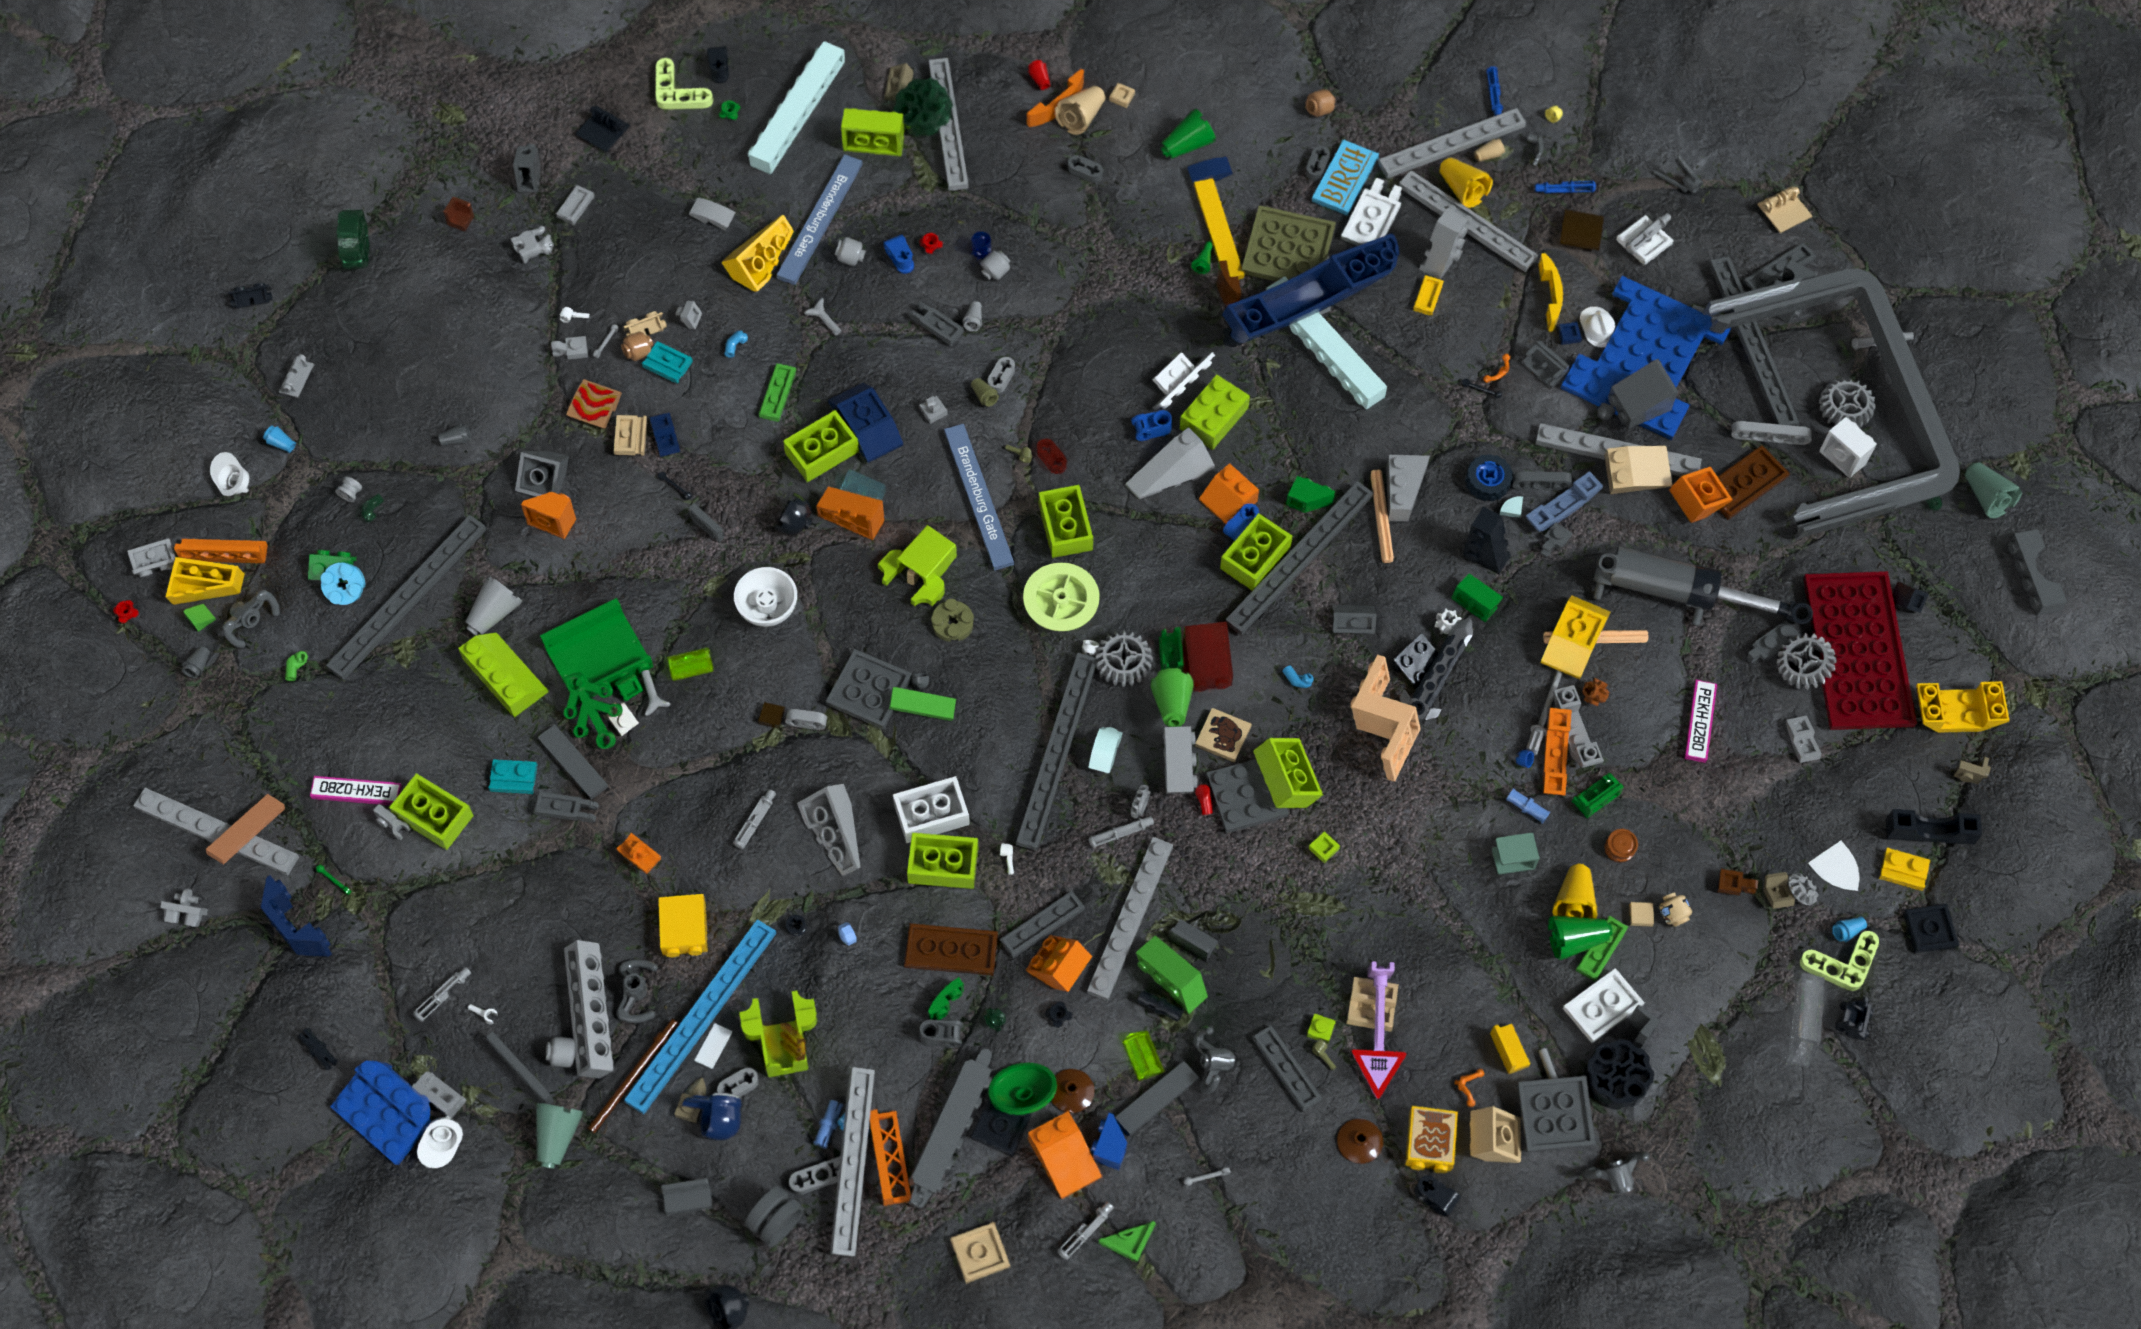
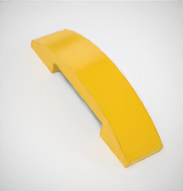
M1541 253L1538 266L1541 281H1549L1552 304L1548 306L1546 319L1548 332H1552L1562 307L1563 287L1556 266L1546 253Z

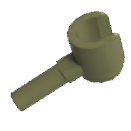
M1008 444L1006 445V450L1020 455V461L1024 463L1031 462L1032 454L1028 447L1018 449Z
M1319 1039L1312 1047V1052L1316 1056L1321 1057L1331 1070H1334L1336 1066L1325 1053L1328 1045Z

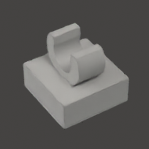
M687 301L685 307H678L675 314L680 315V321L684 322L688 329H696L702 312L694 301Z
M932 396L926 399V402L919 405L921 412L930 424L948 415L947 409L937 396Z

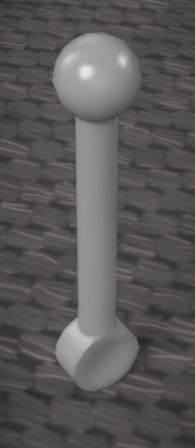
M617 325L611 326V331L598 350H595L593 357H600L605 345L614 332L618 331L619 327Z
M1224 1168L1220 1171L1194 1178L1186 1177L1184 1184L1190 1186L1193 1182L1220 1175H1228L1231 1171L1230 1168Z

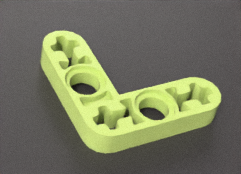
M662 58L657 62L656 100L659 108L694 109L708 108L712 105V92L707 88L674 89L675 70L672 60ZM665 66H668L667 74H664L663 71ZM663 81L670 82V84L665 87L660 85ZM682 96L690 98L685 102L679 100Z
M1871 931L1861 933L1855 943L1848 964L1818 951L1807 950L1800 958V966L1803 970L1844 989L1856 991L1865 981L1879 945V938ZM1866 938H1869L1871 944L1866 951L1862 950L1865 946ZM1862 956L1866 960V965L1859 966L1856 964L1855 957ZM1809 957L1814 958L1812 965L1808 964ZM1824 962L1823 966L1821 967V970L1818 969L1820 963ZM1832 965L1836 967L1837 975L1828 974L1826 966ZM1843 971H1845L1846 973L1843 975L1844 977L1840 979L1839 977L1842 975ZM1851 976L1856 977V978H1855V981H1856V982H1855L1854 984H1852V983L1850 982V981H1851V979H1850Z

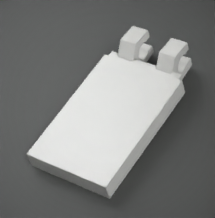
M1376 178L1371 190L1364 189L1341 235V240L1359 246L1386 236L1401 207V203L1398 200L1402 187L1394 185L1389 198L1380 195L1384 180Z

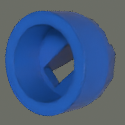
M1529 750L1519 751L1517 753L1519 757L1515 758L1517 764L1530 768L1534 761V753Z

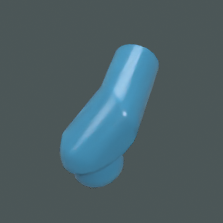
M741 330L736 331L727 339L724 355L729 358L734 357L736 345L739 342L744 344L748 339V335Z
M1291 665L1285 667L1282 671L1291 685L1295 687L1308 688L1314 681L1313 676L1309 673L1303 676L1297 675Z

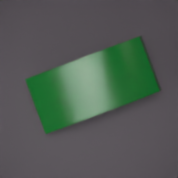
M959 977L947 985L935 998L928 1011L929 1020H941L946 1017L948 1011H950L949 1001H955L962 996L964 984Z

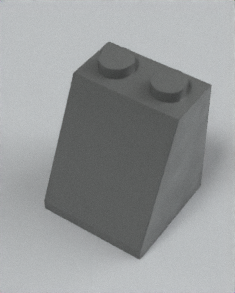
M1656 359L1613 385L1608 400L1610 405L1616 408L1621 423H1625L1626 427L1630 429L1671 411L1678 390L1659 359Z

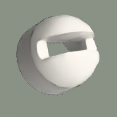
M1084 640L1082 652L1085 655L1090 653V656L1094 657L1097 654L1096 649L1100 647V644L1092 640Z

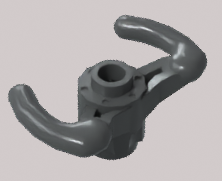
M261 590L249 602L244 603L240 601L232 605L230 609L231 618L222 627L228 642L239 648L245 647V642L236 638L232 632L240 626L252 628L257 625L260 619L258 610L265 600L269 602L274 616L280 614L279 604L272 593Z
M631 959L621 963L619 972L624 977L623 1000L616 1011L619 1020L627 1023H641L655 1017V1012L652 1010L638 1015L629 1014L634 1003L642 1000L647 993L643 976L633 973L632 968H646L654 972L658 969V966L651 961Z
M1210 1026L1200 1027L1193 1037V1045L1201 1052L1200 1064L1204 1067V1075L1200 1082V1090L1203 1094L1214 1092L1221 1079L1217 1075L1219 1071L1232 1069L1235 1062L1232 1051L1226 1050V1048H1215L1203 1040L1205 1034L1211 1035L1213 1033V1028Z
M1646 1151L1632 1152L1628 1154L1623 1162L1622 1159L1609 1162V1167L1607 1168L1588 1167L1584 1169L1583 1176L1587 1179L1601 1178L1608 1180L1616 1194L1625 1193L1634 1189V1180L1631 1173L1638 1160L1646 1162L1649 1160L1650 1155Z

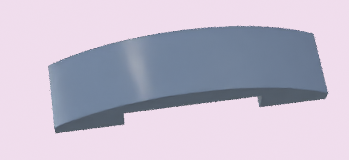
M1589 471L1576 480L1573 486L1545 506L1540 505L1527 514L1526 519L1538 532L1546 530L1578 510L1603 488V485Z

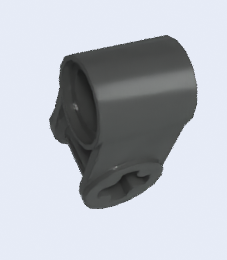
M926 1020L920 1026V1041L926 1046L959 1048L962 1046L960 1029L963 1027V1023L957 1020ZM930 1029L936 1034L929 1037L924 1032Z

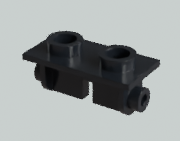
M257 283L253 285V288L247 289L245 287L233 288V291L228 292L231 297H234L231 300L232 308L236 307L237 309L251 306V298L254 299L255 305L270 303L273 300L272 293H268L272 288L265 283Z

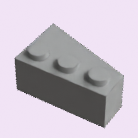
M1448 208L1444 211L1435 225L1430 239L1433 242L1431 250L1427 249L1425 252L1427 258L1419 268L1421 271L1436 279H1441L1454 260L1456 262L1459 260L1463 252L1461 248L1465 243L1463 238L1468 231V228H1466L1467 218Z
M1388 456L1386 482L1389 521H1409L1430 456Z
M1191 726L1165 727L1162 731V737L1164 738L1163 753L1165 757L1166 794L1193 793V788H1197V775H1193V766H1196V753H1192V745H1195V732H1191Z

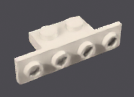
M1182 352L1179 353L1152 379L1165 394L1153 409L1156 411L1161 407L1163 409L1167 408L1173 402L1171 398L1174 395L1179 396L1186 389L1184 385L1187 382L1192 383L1198 378L1199 375L1197 373L1201 369L1204 371L1212 364L1211 359L1215 356L1213 352L1206 355L1195 367Z

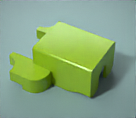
M926 525L904 551L892 550L879 562L878 569L884 573L882 583L887 586L898 573H901L905 567H908L924 580V585L911 598V604L916 606L919 603H928L933 606L944 596V581L940 577L957 557L956 544Z
M797 991L792 992L796 1020L792 1022L764 1026L758 998L752 999V1005L748 1010L739 1012L744 1036L749 1040L761 1039L768 1077L809 1069L802 1031L814 1028L817 1023L814 999H804L800 997Z

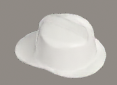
M1589 307L1581 312L1580 323L1588 342L1593 346L1605 348L1616 329L1613 318L1606 310L1600 307Z
M228 452L219 453L215 456L210 466V475L220 492L225 496L242 492L247 493L249 491L247 486L250 477L237 459Z
M449 1116L433 1120L426 1128L418 1145L417 1154L421 1163L430 1168L443 1167L449 1163L462 1140L463 1132L460 1125L451 1120Z

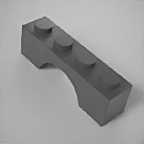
M2038 529L2014 533L2008 543L2009 552L2013 554L2016 570L2020 572L2023 588L2028 592L2030 606L2035 610L2037 616L2060 612L2067 603L2060 583L2045 579L2037 570L2036 558L2040 556L2045 548Z

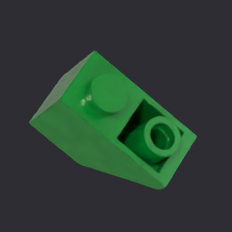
M1297 476L1288 493L1286 506L1307 513L1332 505L1335 491L1326 485L1314 483L1309 478Z

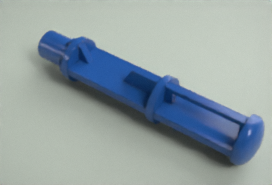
M1492 66L1487 68L1486 73L1492 106L1491 110L1494 112V116L1502 114L1503 106L1499 100L1501 94L1498 69Z
M1593 180L1562 182L1559 185H1549L1548 182L1535 184V192H1544L1545 194L1594 192L1596 189V184ZM1582 189H1591V190H1584V191H1575V190H1582Z

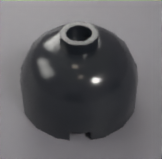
M795 492L792 494L795 497L794 501L789 500L778 519L781 522L780 526L775 525L774 528L787 535H796L803 528L807 530L813 521L810 518L811 505L804 497Z
M721 1284L706 1291L705 1294H709V1298L705 1299V1304L714 1325L718 1322L722 1329H736L743 1324L748 1312L747 1306H749L748 1297L744 1292L741 1293L738 1288L730 1284Z

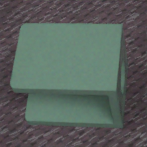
M1533 832L1496 838L1497 847L1492 848V854L1497 874L1534 870L1540 858Z

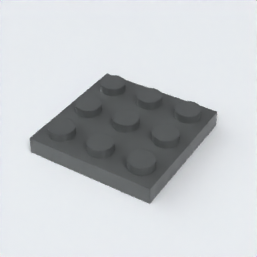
M854 649L829 694L826 705L884 730L894 710L889 709L892 688L906 689L912 679V673Z
M1257 759L1206 773V778L1226 834L1288 817L1289 812L1287 808H1276Z
M1586 1076L1517 1083L1526 1152L1596 1145Z

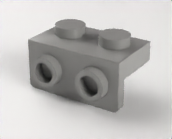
M169 538L127 551L133 567L132 572L134 575H140V578L152 575V571L159 568L161 571L172 569L176 557Z

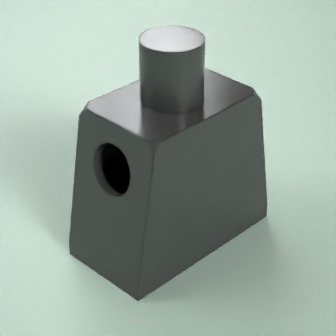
M533 144L517 147L513 163L518 192H538L541 171L538 148ZM527 170H529V176L525 174Z

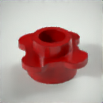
M927 233L919 240L920 246H923L928 254H932L934 250L940 249L943 246V242L939 241L935 233Z
M131 600L122 601L113 609L114 614L118 615V620L122 624L132 617L136 618L139 614L138 610L134 609Z

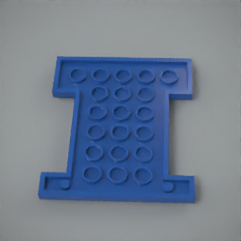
M1622 276L1612 295L1630 304L1598 362L1579 353L1563 381L1561 389L1597 406H1600L1601 403L1610 405L1608 396L1611 387L1656 359H1659L1677 388L1702 339L1705 337L1723 345L1731 328L1726 329L1721 334L1710 331L1709 328L1713 325L1711 318L1713 317L1707 314L1704 315L1692 307ZM1675 399L1671 411L1641 423L1639 426L1672 441L1690 405ZM1613 407L1615 409L1614 414L1618 415L1616 408Z

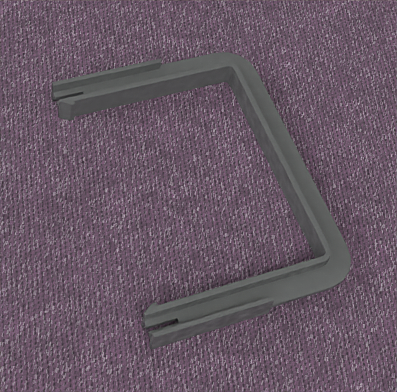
M1845 269L1803 281L1802 278L1721 298L1710 301L1702 311L1704 315L1708 314L1709 316L1730 310L1733 311L1732 313L1711 318L1713 325L1709 328L1710 331L1721 334L1728 328L1850 296L1855 297L1930 471L1809 505L1802 503L1791 514L1788 521L1793 520L1794 523L1814 517H1818L1819 520L1797 525L1798 533L1794 535L1796 539L1888 514L1893 509L1942 496L1950 492L1959 479L1960 469L1958 460L1885 290L1876 277L1861 269Z

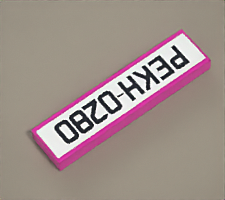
M1696 680L1694 683L1684 759L1703 763L1707 761L1717 684L1700 680Z
M314 776L310 797L311 799L391 806L401 793L402 785L401 783Z

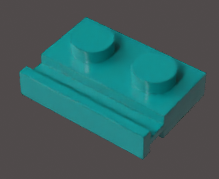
M657 341L651 352L648 353L646 360L642 362V366L678 384L679 379L683 377L693 360L692 357Z
M493 759L489 791L533 794L537 762Z

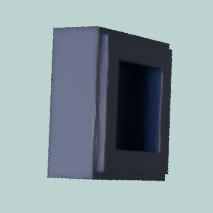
M1577 322L1557 325L1561 345L1581 343L1582 337Z

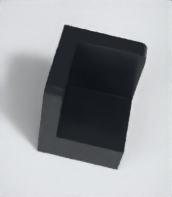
M1899 581L1892 593L1894 603L1921 613L1929 595L1920 589Z

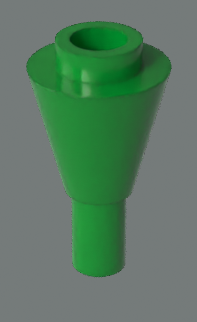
M1211 242L1205 243L1204 249L1191 263L1192 269L1199 274H1206L1210 271V252L1213 247Z

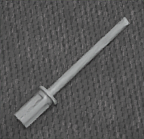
M1558 670L1554 676L1538 725H1532L1530 729L1531 736L1526 749L1532 751L1534 755H1537L1542 739L1546 736L1547 729L1544 728V724L1554 699L1553 691L1557 689L1563 673Z

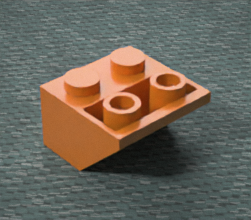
M1049 935L1044 940L1038 953L1031 959L1026 971L1056 990L1069 992L1092 958V955L1077 940Z

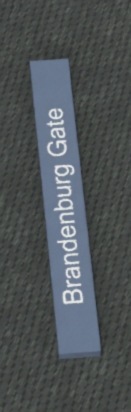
M844 154L777 273V279L796 285L862 167L861 160Z
M964 424L944 429L994 571L1014 565L1013 557Z

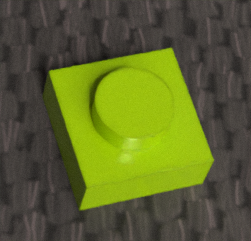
M1325 831L1309 845V850L1323 863L1340 849V845Z
M1314 1013L1307 1037L1315 1040L1321 1039L1328 1044L1336 1021Z

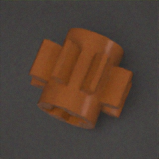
M1596 678L1593 679V682H1586L1582 691L1586 696L1584 701L1595 706L1606 702L1610 693L1606 689L1608 684Z

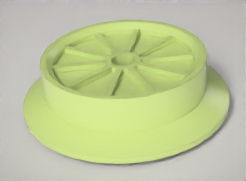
M1053 563L1038 569L1028 579L1023 593L1024 606L1029 616L1040 626L1053 631H1070L1083 626L1094 616L1099 605V589L1093 577L1083 568L1069 563Z

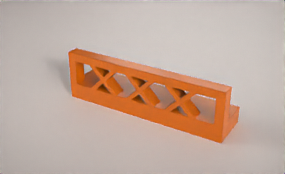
M182 539L181 544H175L174 550L179 558L207 562L265 564L268 544L266 541Z
M877 1109L871 1110L870 1125L884 1206L908 1202L911 1192L897 1113L892 1111L878 1114ZM893 1118L894 1126L889 1133L880 1128L879 1120ZM888 1139L897 1143L898 1146L893 1155L884 1150V1145ZM898 1153H899L900 1160L896 1158V1155H897ZM885 1155L890 1158L887 1163ZM892 1161L901 1165L902 1168L896 1177L889 1173L887 1169ZM902 1175H903V1180H904V1182H902V1181L900 1180V1177H901ZM889 1177L894 1180V1181L891 1183V1185H890ZM896 1183L905 1188V1196L892 1197L891 1190Z

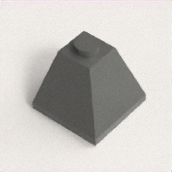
M521 451L515 491L536 497L549 492L558 494L566 476L569 456L551 451Z

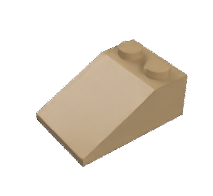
M1625 446L1606 450L1604 457L1610 494L1672 487L1666 446Z

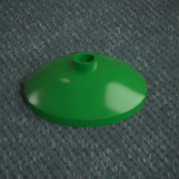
M1019 1063L1000 1071L992 1079L988 1092L991 1103L998 1110L1012 1115H1025L1042 1109L1053 1099L1057 1091V1082L1055 1075L1049 1068L1037 1063Z

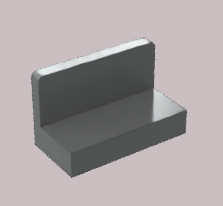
M1332 605L1333 633L1375 634L1376 611L1374 606Z
M1182 919L1178 921L1175 928L1172 927L1169 931L1168 939L1205 962H1207L1218 945L1217 940Z
M1637 1005L1628 1020V1023L1640 1032L1633 1045L1641 1049L1660 1023L1659 1019L1640 1005Z
M708 1179L661 1186L666 1216L713 1208Z

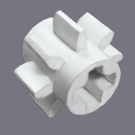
M1446 608L1443 614L1437 613L1435 627H1439L1440 634H1449L1454 624L1460 622L1462 618L1457 617L1456 610L1450 611Z

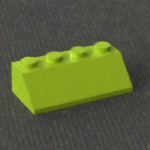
M497 633L476 635L458 648L465 663L514 718L548 693L546 687Z

